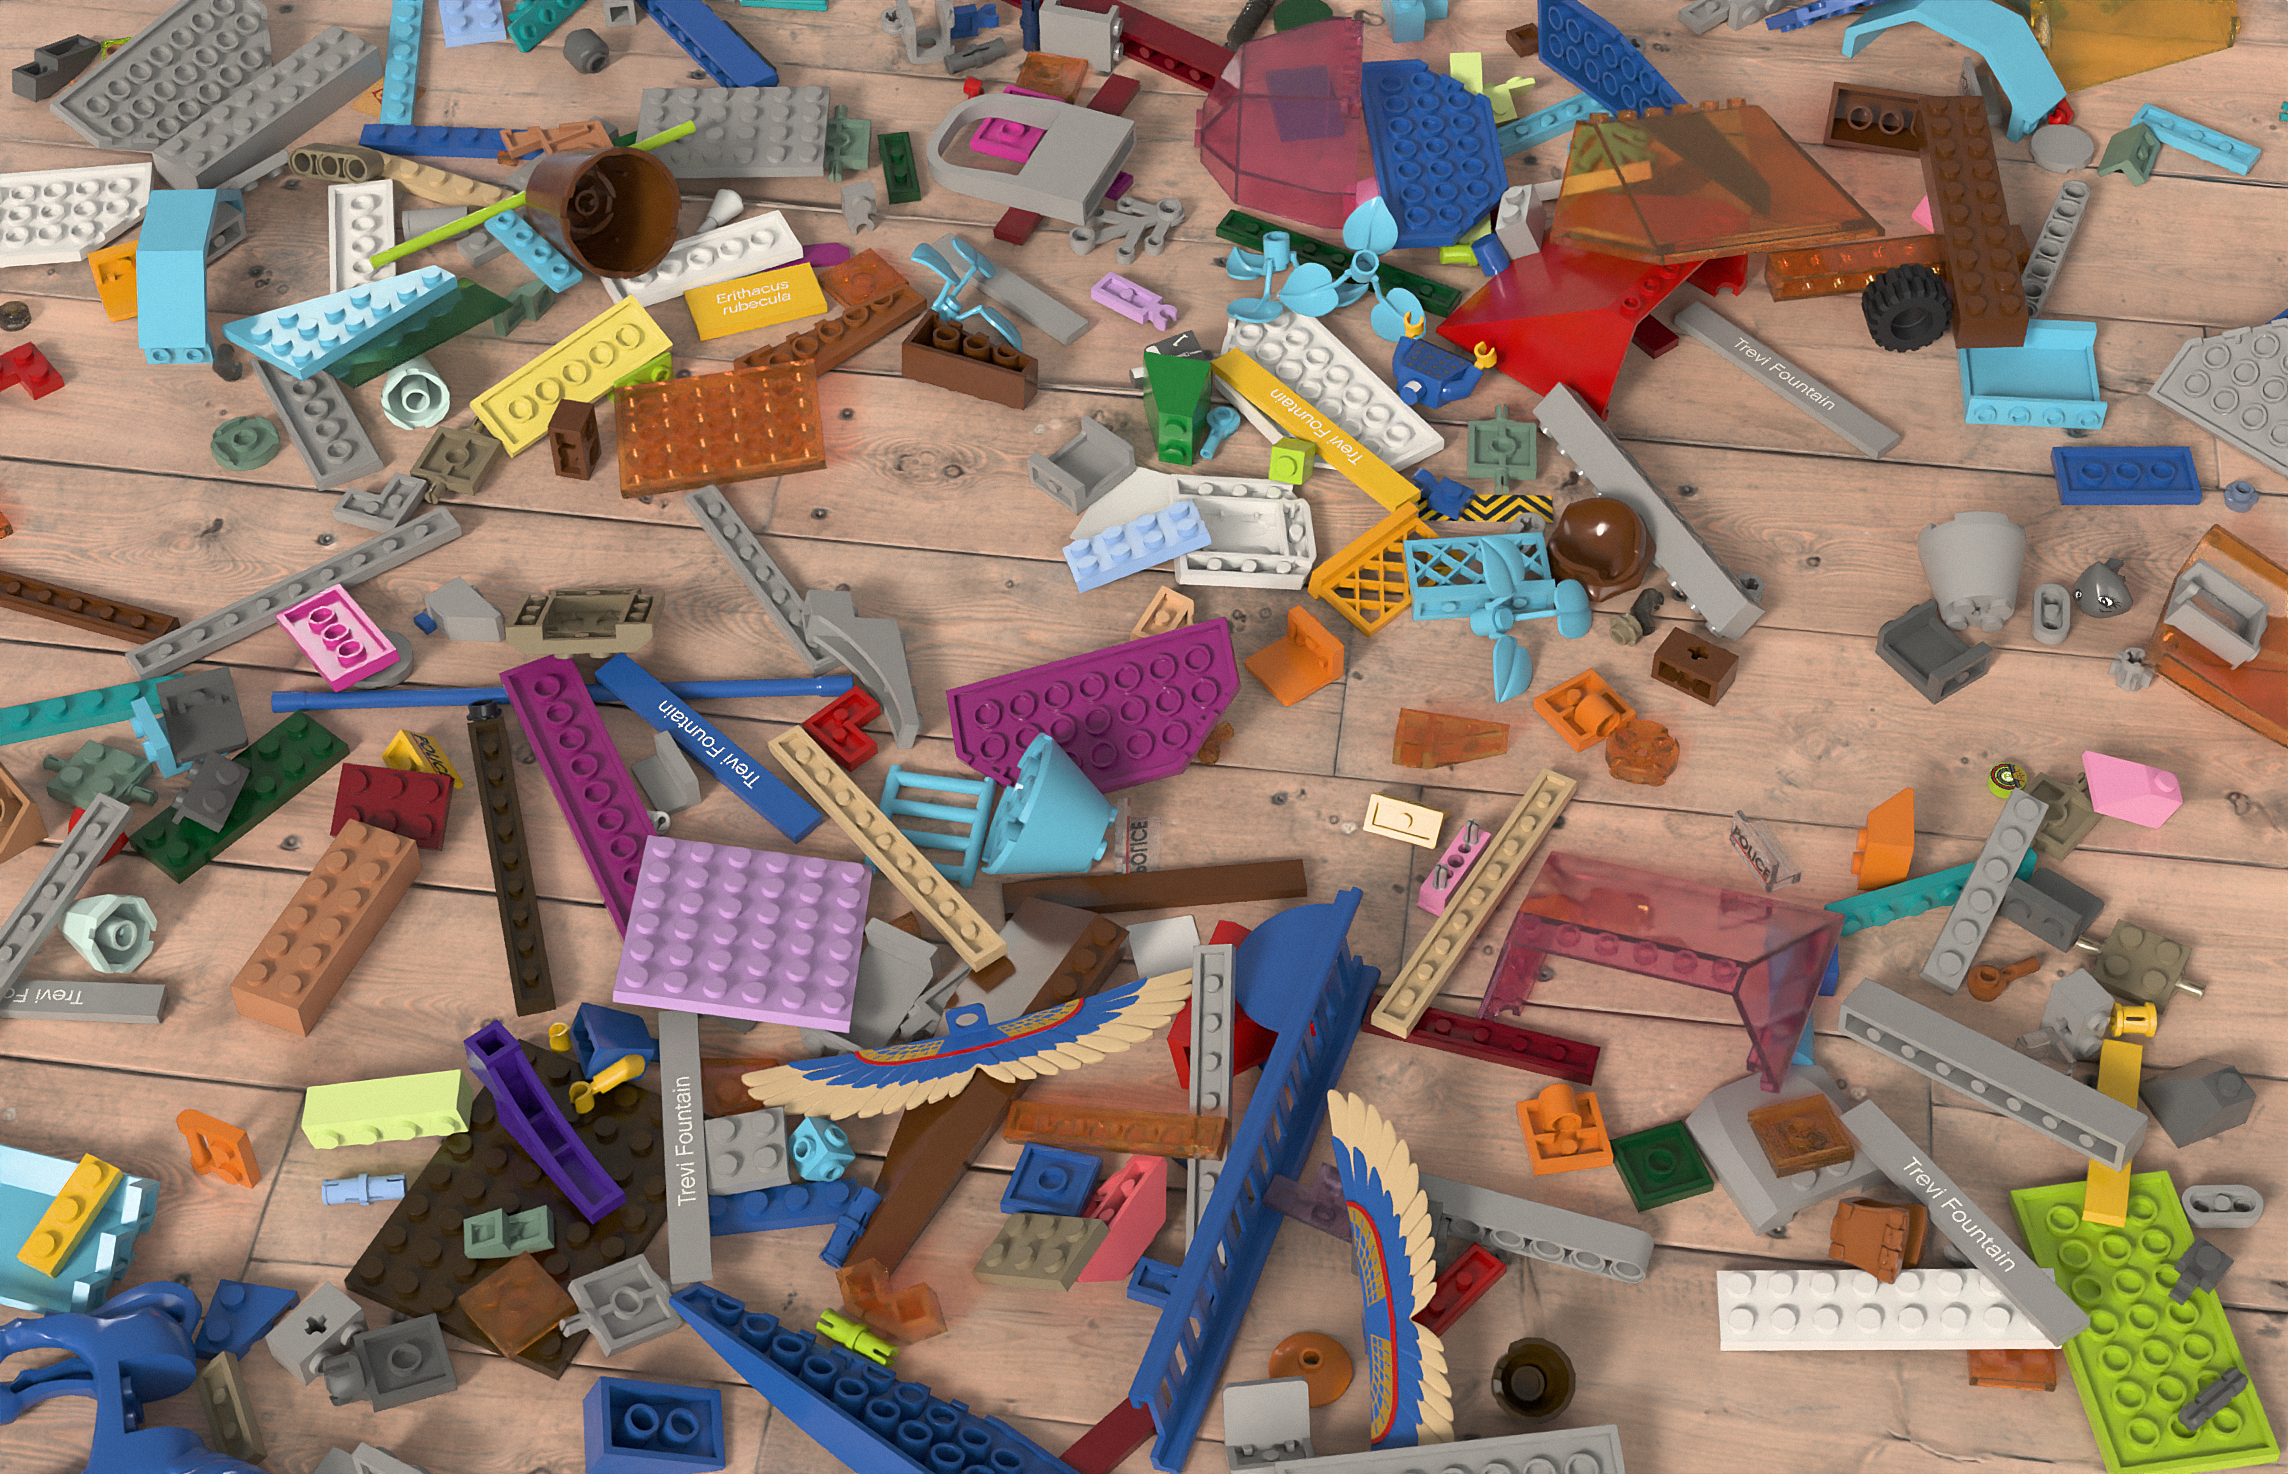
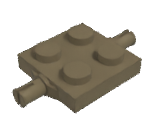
M478 416L474 417L473 422L467 429H451L439 426L410 470L412 477L427 480V484L431 486L425 494V499L429 503L433 501V504H437L446 490L475 496L502 453L503 446L501 440L489 438L481 434L486 426Z
M2040 772L2023 790L2049 805L2029 846L2039 848L2063 862L2102 819L2103 814L2094 812L2092 801L2083 794L2089 787L2087 777L2085 778L2086 773H2079L2078 777L2071 784L2056 781Z
M2121 919L2117 920L2111 935L2102 944L2080 934L2074 950L2096 958L2095 968L2091 976L2108 993L2139 1006H2143L2146 1002L2154 1003L2156 1013L2163 1015L2169 1000L2178 991L2200 1001L2206 985L2184 977L2185 965L2192 948Z

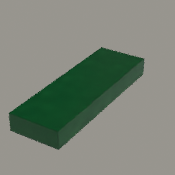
M909 132L877 135L889 204L921 201Z

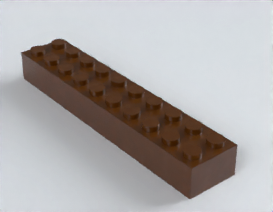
M1972 95L1919 97L1914 128L1943 283L1952 307L1951 325L1956 349L2024 347L2029 314L1983 96Z

